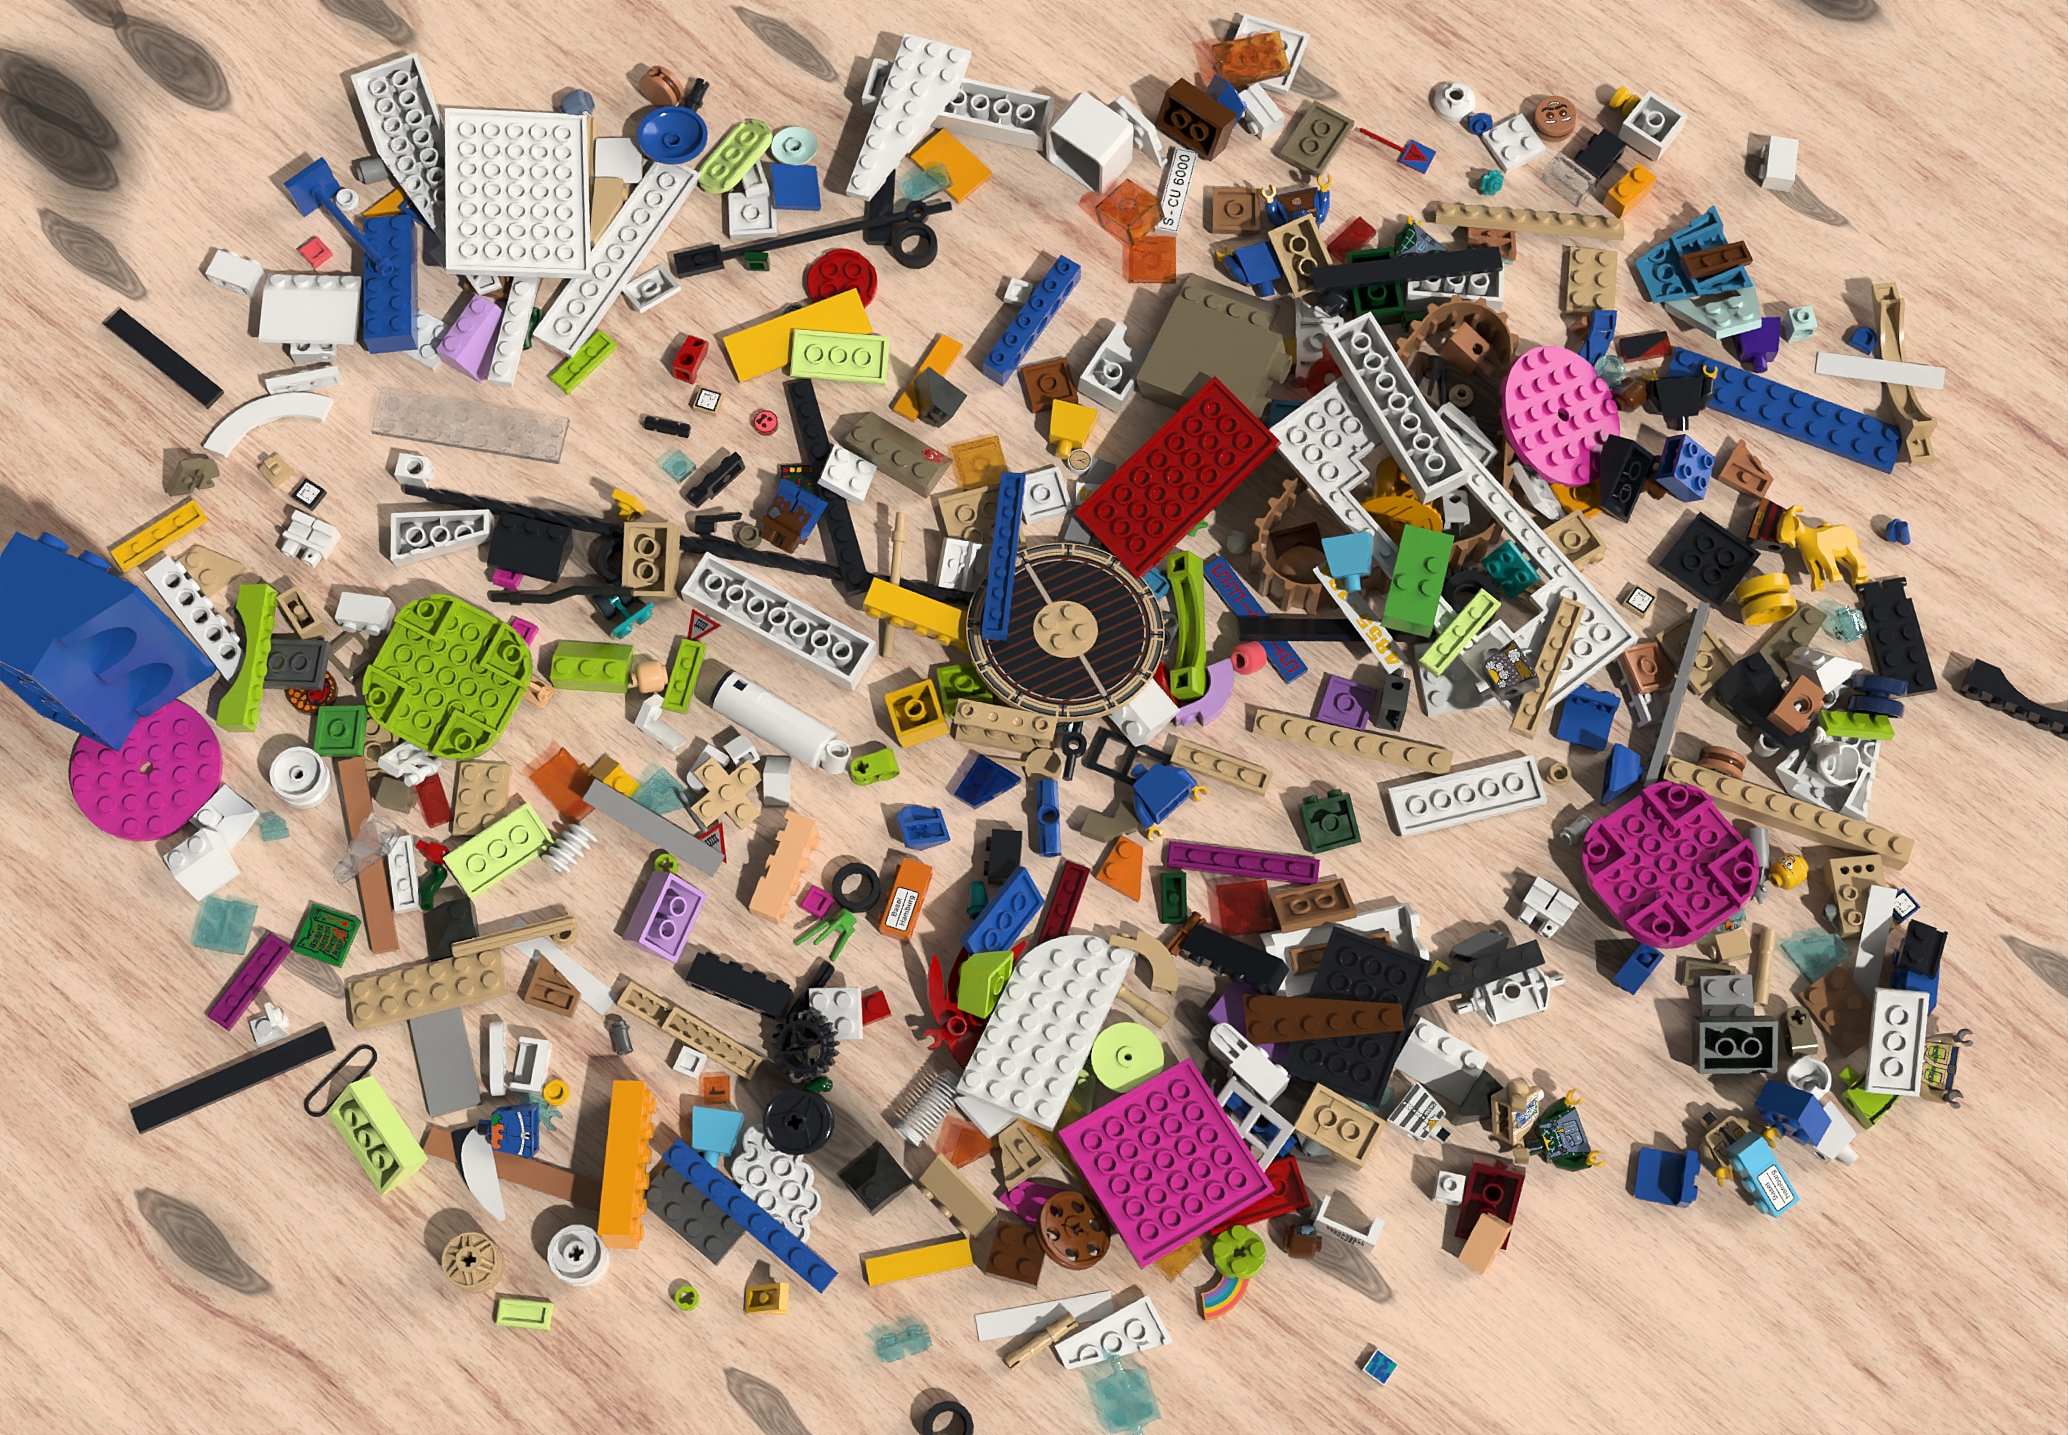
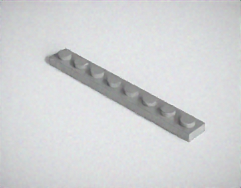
M1700 601L1698 609L1693 608L1690 617V623H1693L1691 632L1686 631L1683 645L1686 646L1684 655L1679 654L1676 668L1679 669L1677 678L1672 677L1669 691L1672 692L1670 701L1665 700L1662 714L1665 715L1663 724L1658 723L1655 732V738H1658L1656 747H1651L1648 755V761H1651L1649 771L1644 770L1641 778V784L1644 785V788L1659 782L1709 617V603Z

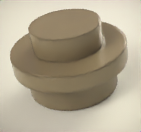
M744 526L738 532V542L743 548L754 549L762 541V537H760L761 531L755 526Z

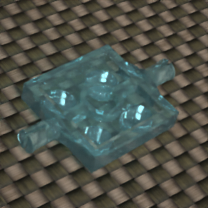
M1119 1354L1114 1355L1117 1366L1114 1357H1108L1113 1373L1105 1379L1094 1382L1109 1433L1112 1435L1121 1431H1132L1133 1435H1144L1142 1427L1149 1422L1161 1419L1146 1367L1142 1366L1133 1370L1123 1369Z

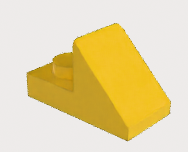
M607 755L588 772L594 779L599 780L629 799H632L642 789L641 785L622 769L619 762Z
M780 1282L747 1286L745 1313L786 1314L789 1300V1284Z

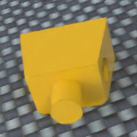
M1057 399L1053 400L1050 444L1057 446L1055 455L1058 458L1069 459L1071 450L1084 449L1098 420L1097 409Z

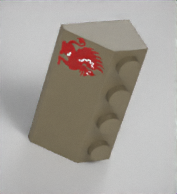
M873 412L858 420L845 438L846 450L877 466V470L926 499L953 462L951 458Z

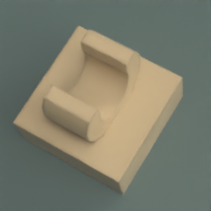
M276 454L274 457L271 456L259 467L260 472L275 489L294 475L292 469L279 454Z

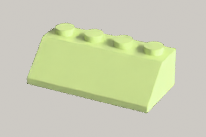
M373 1076L350 1083L326 1112L381 1196L387 1194L417 1173L428 1160L423 1149L419 1146L409 1128L405 1125Z

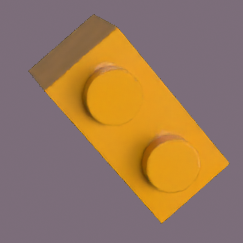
M1638 163L1607 192L1603 206L1618 219H1622L1652 191L1657 177L1641 163Z

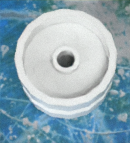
M306 747L288 748L280 753L272 762L269 772L270 782L275 791L284 802L294 808L308 809L319 805L330 794L333 785L332 773L318 753Z
M570 1225L561 1229L552 1238L548 1247L547 1260L551 1271L565 1284L575 1288H585L598 1283L606 1275L610 1266V1250L605 1246L594 1229L585 1225ZM579 1253H584V1254L580 1255V1257H579L580 1260L577 1261V1260H576V1256H577Z

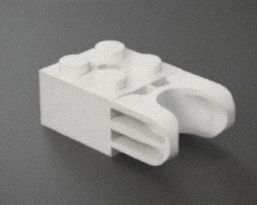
M1121 322L1116 324L1106 341L1103 342L1081 375L1077 388L1079 392L1117 414L1137 386L1136 377L1154 341L1150 340L1141 349L1129 348L1124 343L1125 332L1128 327Z
M1220 1023L1211 1030L1208 1050L1228 1070L1227 1077L1230 1079L1231 1076H1236L1237 1081L1270 1107L1286 1090L1289 1082L1287 1071L1281 1065L1271 1063L1267 1059L1269 1055L1261 1047L1257 1046L1255 1048L1231 1025Z

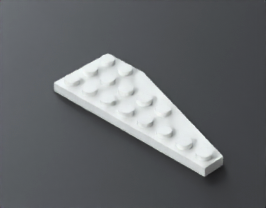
M907 33L904 34L848 184L847 196L865 201L872 199L886 182L888 175L900 165L902 158L907 153H910L929 130L935 118L940 116L950 100L957 96L971 58L970 50Z

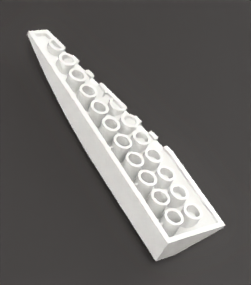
M415 52L351 75V79L379 156L446 248L445 125L423 65ZM465 275L480 296L502 288L498 276Z

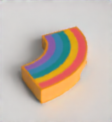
M1223 1275L1222 1280L1214 1289L1202 1293L1205 1321L1218 1318L1233 1309L1243 1297L1250 1279H1244V1277L1230 1279Z

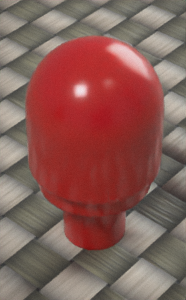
M420 839L415 847L424 852L426 860L434 864H446L443 857L450 853L446 846L433 841L427 843Z

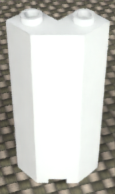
M1405 903L1356 914L1357 918L1295 932L1282 934L1281 930L1260 934L1262 951L1283 959L1289 968V972L1275 996L1308 997L1317 972L1294 976L1288 951L1293 948L1328 942L1334 926L1360 936L1389 931L1393 948L1429 961L1427 946H1422L1417 935V927L1420 926L1418 912H1413L1410 904Z

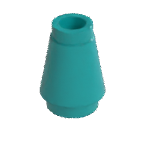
M972 881L969 883L966 912L969 914L970 919L975 920L989 903L984 882Z

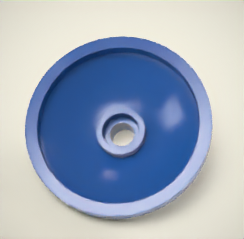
M666 106L653 110L642 119L638 127L637 137L641 150L650 159L663 164L675 165L686 163L696 158L707 144L708 132L704 120L696 112L685 107Z

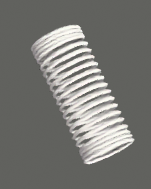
M947 1069L941 1071L940 1076L934 1079L935 1083H931V1086L928 1087L929 1090H925V1093L922 1094L923 1097H919V1100L916 1101L917 1104H913V1107L910 1108V1111H907L904 1118H901V1121L897 1122L898 1124L894 1126L898 1134L917 1149L925 1142L924 1138L928 1139L926 1134L931 1135L930 1131H934L931 1126L937 1128L936 1124H940L939 1120L943 1121L941 1116L946 1117V1114H949L947 1109L952 1110V1107H955L953 1102H955V1097L959 1096L956 1093V1087L960 1079ZM917 1107L920 1108L925 1114H923L922 1112H920V1111L917 1109ZM911 1114H912L913 1116H915L920 1122H918L916 1119H914V1118L911 1116ZM905 1122L909 1123L915 1130L909 1127Z

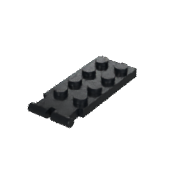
M1899 577L1883 580V588H1880L1878 581L1857 584L1856 592L1857 594H1862L1865 603L1861 610L1879 674L1909 683L1907 696L1905 697L1936 692L1938 688L1912 598H1906L1904 586L1907 585L1906 578Z

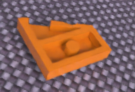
M1121 835L1096 876V880L1139 903L1143 847Z

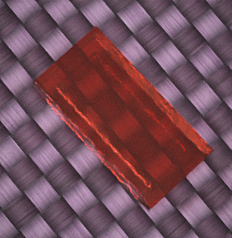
M438 773L425 777L424 781L415 785L430 829L454 820Z

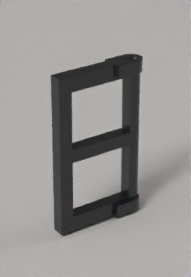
M1104 728L1087 762L1086 768L1133 786L1137 780L1127 775L1138 751L1163 760L1161 763L1163 766L1170 765L1172 755L1147 745L1135 747L1127 737ZM1107 739L1132 748L1121 773L1097 764Z

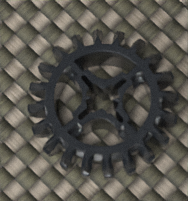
M804 1009L800 1010V1012L790 1013V1017L782 1018L783 1024H778L775 1027L779 1033L773 1034L772 1037L777 1040V1043L772 1044L771 1047L777 1049L778 1053L773 1058L781 1059L778 1067L786 1066L785 1074L789 1075L794 1072V1078L799 1079L803 1076L804 1080H809L812 1077L818 1078L821 1077L822 1073L829 1072V1066H833L836 1063L833 1057L838 1056L840 1052L834 1049V1047L838 1046L841 1042L834 1041V1036L838 1032H831L830 1028L833 1023H825L826 1016H818L817 1011L808 1012V1010ZM806 1026L812 1028L818 1036L813 1035L810 1029L806 1028ZM793 1035V1043L791 1045V1036ZM813 1041L808 1047L799 1049V1046L804 1045V1042ZM821 1044V1052L819 1055L818 1047ZM794 1054L799 1055L802 1059V1062L798 1060Z

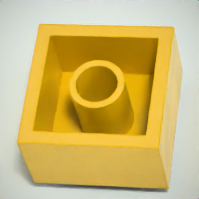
M931 679L884 695L897 738L903 749L950 733L936 688Z

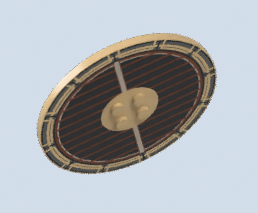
M1051 543L1030 547L1017 552L1007 641L982 639L981 633L989 573L975 590L969 605L966 621V641L971 661L987 687L1002 701L1015 709L1058 717V722H1079L1100 718L1121 709L1133 701L1146 688L1156 673L1161 660L1165 638L1164 621L1159 603L1153 591L1142 577L1137 579L1117 557L1105 551L1081 544Z

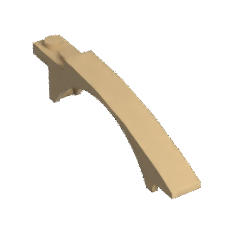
M1896 282L1872 284V301L1881 360L1907 363L1904 343L1905 300L1900 298ZM1885 382L1894 424L1900 429L1909 466L1933 464L1935 455L1930 437L1938 424L1936 417L1930 416L1922 408L1913 386Z

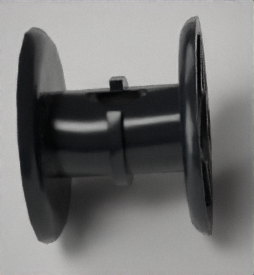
M787 1090L776 1095L767 1104L763 1115V1131L767 1141L777 1151L787 1155L810 1154L821 1149L830 1140L835 1127L834 1113L830 1103L821 1094L811 1090ZM802 1119V1124L796 1126V1121Z

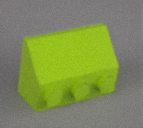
M560 641L553 655L550 680L555 689L628 694L634 646Z

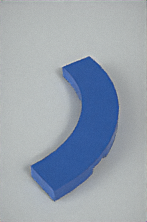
M1617 310L1591 311L1589 331L1578 355L1583 357L1596 370L1604 360L1610 342L1613 339Z

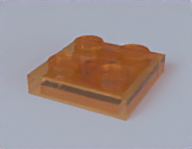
M1129 237V283H1176V237Z

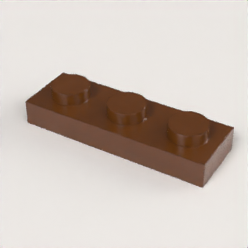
M1744 240L1682 255L1679 259L1688 280L1728 271L1741 265L1748 266L1753 261Z

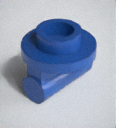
M1481 112L1474 116H1467V125H1469L1471 132L1475 135L1481 136L1492 129L1493 121L1491 115Z
M1895 518L1887 524L1885 535L1889 542L1895 543L1898 541L1902 545L1910 544L1909 528L1906 521Z

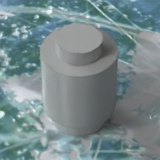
M381 157L359 162L360 167L356 168L360 182L365 181L366 185L386 180L388 176L393 175Z

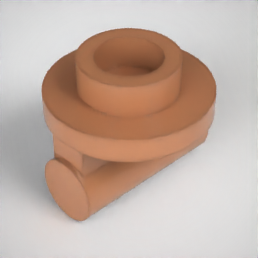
M1583 317L1570 325V331L1577 333L1579 340L1582 342L1587 337L1590 319Z

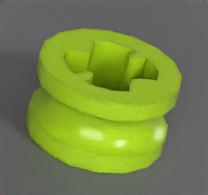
M662 854L655 860L656 871L664 872L660 865H665L664 861H669L673 868L669 867L670 871L667 872L673 875L677 874L679 869L678 863L671 854Z
M683 1286L677 1290L675 1302L681 1310L692 1311L698 1306L700 1296L693 1287ZM685 1292L688 1295L694 1294V1298H691L693 1302L690 1305L686 1302L683 1304L680 1302L683 1299L681 1295Z

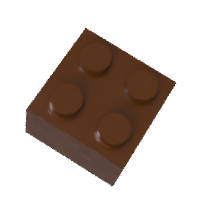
M999 1220L985 1271L986 1276L1037 1290L1046 1253L1038 1241L1036 1230Z

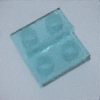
M208 896L194 946L218 952L245 955L258 906Z

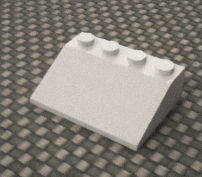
M268 275L263 291L259 343L355 345L364 313L363 276Z

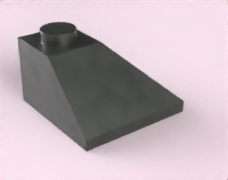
M470 897L444 902L424 914L431 962L454 957L451 949L453 943L480 937L476 908Z
M1483 1070L1451 1122L1452 1125L1459 1126L1492 1117L1491 1096L1502 1090L1503 1087L1487 1071Z
M879 1143L840 1175L872 1216L913 1184V1181L882 1143Z

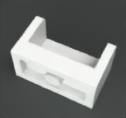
M519 1037L520 1051L514 1082H510L509 1088L512 1092L543 1096L553 1045L548 1040Z

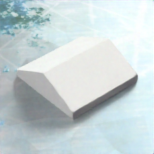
M662 265L626 284L622 289L630 304L639 313L645 312L681 291V287Z

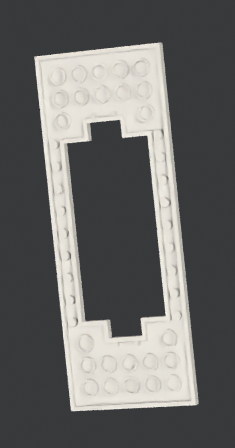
M1342 375L1269 430L1282 443L1276 448L1277 452L1350 534L1368 531L1373 535L1372 559L1391 580L1399 548L1349 492L1370 475V472L1359 460L1384 441L1344 375ZM1432 410L1470 472L1465 486L1550 579L1548 583L1529 598L1541 612L1539 615L1514 634L1499 619L1480 635H1475L1458 654V657L1479 680L1485 678L1482 671L1483 662L1514 639L1534 668L1562 596L1586 605L1544 710L1545 713L1636 643L1639 637ZM1440 596L1433 626L1439 635L1443 633L1458 615L1442 596ZM1494 691L1490 692L1511 717L1514 718L1522 695L1506 701H1500Z

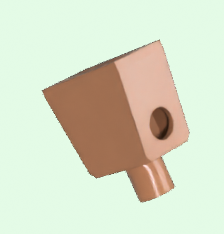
M1466 322L1459 327L1439 352L1441 357L1467 375H1471L1478 368L1488 377L1497 366L1486 357L1492 347Z

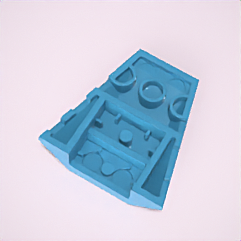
M1714 205L1707 209L1705 214L1689 222V225L1684 229L1671 235L1670 239L1663 244L1660 243L1635 261L1636 268L1653 303L1753 287L1743 265L1728 271L1692 280L1687 279L1679 262L1682 255L1728 244L1723 234L1724 225Z

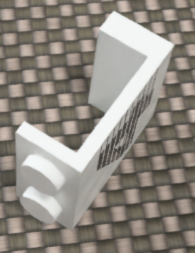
M1326 1195L1323 1202L1317 1201L1310 1216V1219L1314 1220L1312 1226L1316 1230L1371 1253L1384 1226V1220L1375 1217L1369 1226L1367 1234L1363 1235L1323 1217L1331 1197Z

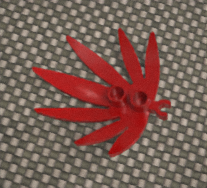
M1026 941L1021 942L1010 950L1014 952L1012 965L1026 946ZM964 945L950 971L945 1000L942 972L937 954L931 957L927 976V995L932 1016L939 1030L929 1029L922 1034V1038L927 1036L934 1038L935 1042L927 1047L928 1050L936 1049L945 1040L951 1055L963 1070L966 1069L977 1047V1041L980 1040L994 1012L993 1010L983 1019L957 1008L958 997L956 992L960 985L958 972L961 964L968 960L969 955Z

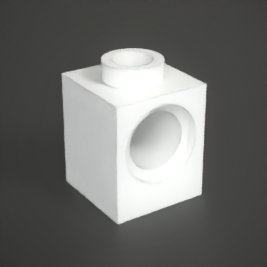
M400 453L394 475L401 485L427 489L429 481H432L434 478L435 468L428 457ZM417 468L421 469L418 473L411 474L413 470Z
M1439 1171L1435 1178L1432 1202L1458 1207L1462 1202L1466 1176Z

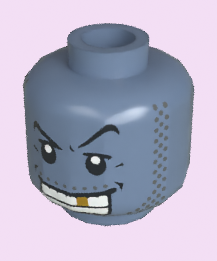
M576 89L564 94L561 97V105H559L560 113L569 115H587V117H590L593 114V109H595V103L591 94L582 89Z

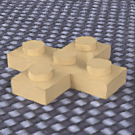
M713 756L692 772L708 791L690 807V810L705 827H708L720 815L726 812L738 828L743 830L761 814L745 795L763 780L762 775L748 759L729 775Z

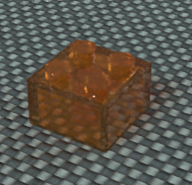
M1128 178L1094 207L1100 226L1131 247L1165 218L1160 199Z

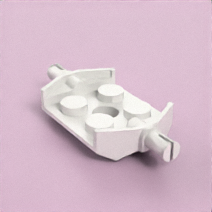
M1534 967L1474 988L1470 1001L1456 1004L1455 1007L1458 1010V1015L1471 1011L1476 1012L1492 1028L1496 1024L1541 1011L1542 1013L1545 1012L1549 1002L1550 989L1566 984L1563 973L1549 978V976L1544 975L1539 967ZM1506 987H1516L1519 991V996L1514 999L1509 998L1505 993Z

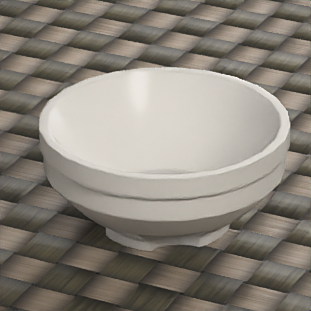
M1448 82L1437 90L1433 106L1435 112L1442 119L1450 122H1460L1466 120L1467 116L1472 115L1476 100L1473 91L1466 84ZM1452 91H1459L1463 98L1454 100L1449 94Z

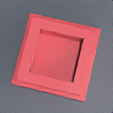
M317 236L299 249L300 254L314 269L333 256L330 249Z

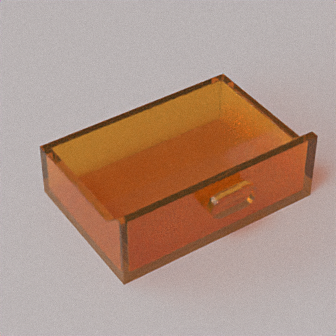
M564 747L529 776L532 783L569 825L571 823L577 825V822L583 820L596 809L582 800L593 783L590 777L593 774L584 762L579 765Z

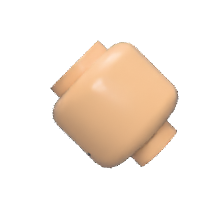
M656 660L636 664L635 672L631 673L632 686L638 687L641 694L663 691L664 685L668 684L665 665H661Z

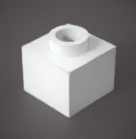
M744 733L723 746L735 768L746 759L752 764L760 760L754 745Z

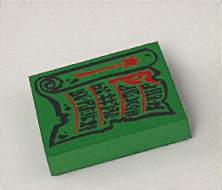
M313 904L293 951L342 968L362 922L359 919Z

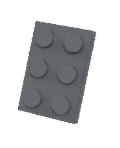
M271 639V650L268 653L267 674L264 677L262 689L323 691L331 643L324 640Z

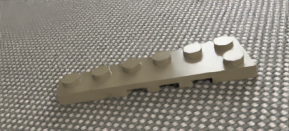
M1807 602L1759 650L1773 669L1781 685L1789 674L1784 659L1791 655L1795 649L1802 646L1807 647L1828 616ZM1718 694L1707 705L1747 732H1750L1755 725L1754 723H1748L1745 717L1735 709L1732 711L1728 708Z

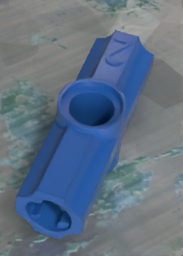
M1042 779L1036 782L1039 856L1054 858L1061 856L1058 781ZM1051 814L1055 817V820L1047 823L1042 820V817Z
M1235 1092L1225 1103L1242 1121L1252 1108ZM1265 1118L1268 1122L1267 1127L1258 1128L1254 1124L1250 1131L1269 1146L1280 1129ZM1290 1135L1277 1154L1283 1158L1297 1143V1140Z

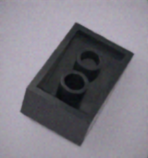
M1609 434L1600 454V507L1623 523H1628L1656 459L1653 454L1634 440Z

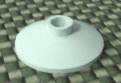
M789 127L775 135L772 140L771 149L774 157L779 162L797 166L807 163L815 156L818 150V142L810 130L803 127Z

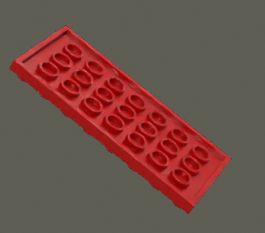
M1214 376L1074 513L1137 579L1143 578L1282 443Z

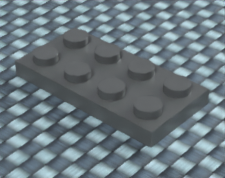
M669 1164L663 1167L651 1181L649 1188L644 1190L647 1208L715 1266H718L747 1232Z

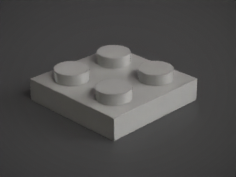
M1752 975L1698 977L1701 1016H1755Z

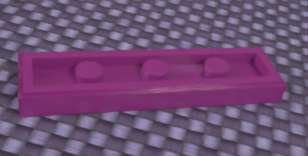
M270 933L207 1017L230 1032L292 948Z

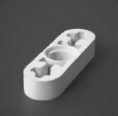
M504 1021L491 1022L489 1028L490 1090L492 1096H502L507 1093L506 1025Z

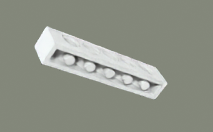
M166 556L145 571L144 574L223 676L233 686L240 674L246 656V649L242 651L239 647L242 641L234 631L228 633L225 629L228 623L220 613L214 615L211 611L214 605L206 595L202 598L197 593L200 587L192 577L188 580L183 574L187 571L179 560L173 562L169 556ZM180 581L176 587L171 588L174 582ZM193 599L191 604L185 605L187 600ZM207 616L203 623H198L202 617ZM221 634L218 640L212 641L215 635ZM235 652L232 658L226 659L229 653Z

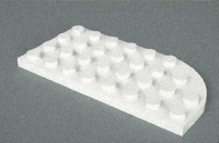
M1070 935L1047 941L1027 953L1015 967L956 1087V1092L1053 1132L1134 959L1135 952L1111 946L1109 941L1099 937Z

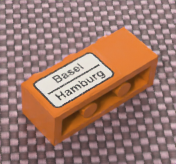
M903 858L901 865L897 864L893 879H896L894 887H889L885 897V902L888 903L885 912H880L877 920V926H880L881 935L910 943L933 876L932 866Z

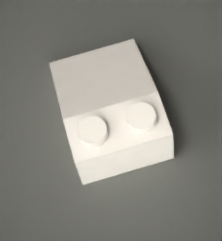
M1451 402L1442 405L1436 412L1441 420L1486 468L1499 452L1491 441L1468 416Z

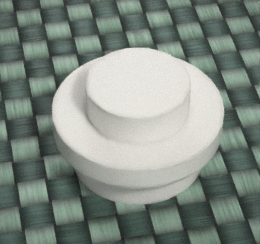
M351 189L340 190L335 199L337 207L344 212L356 209L360 201L358 194Z

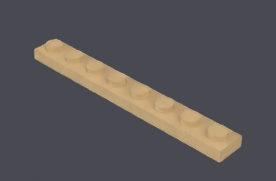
M1436 203L1435 224L1621 241H1623L1625 234L1624 219L1615 217L1602 218L1592 215L1579 216L1569 213L1557 214L1545 211L1534 212L1522 209L1512 210L1499 207L1455 205L1452 203Z
M1257 709L1252 732L1258 735L1441 775H1449L1454 753L1453 751Z

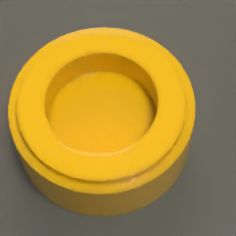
M558 1079L551 1080L544 1086L543 1097L549 1105L559 1107L568 1101L570 1090L565 1082Z

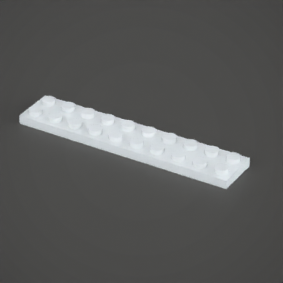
M655 161L592 249L591 279L572 278L532 333L533 338L561 354L573 358L576 352L586 343L622 289L629 282L698 184L701 174L684 164L670 165Z

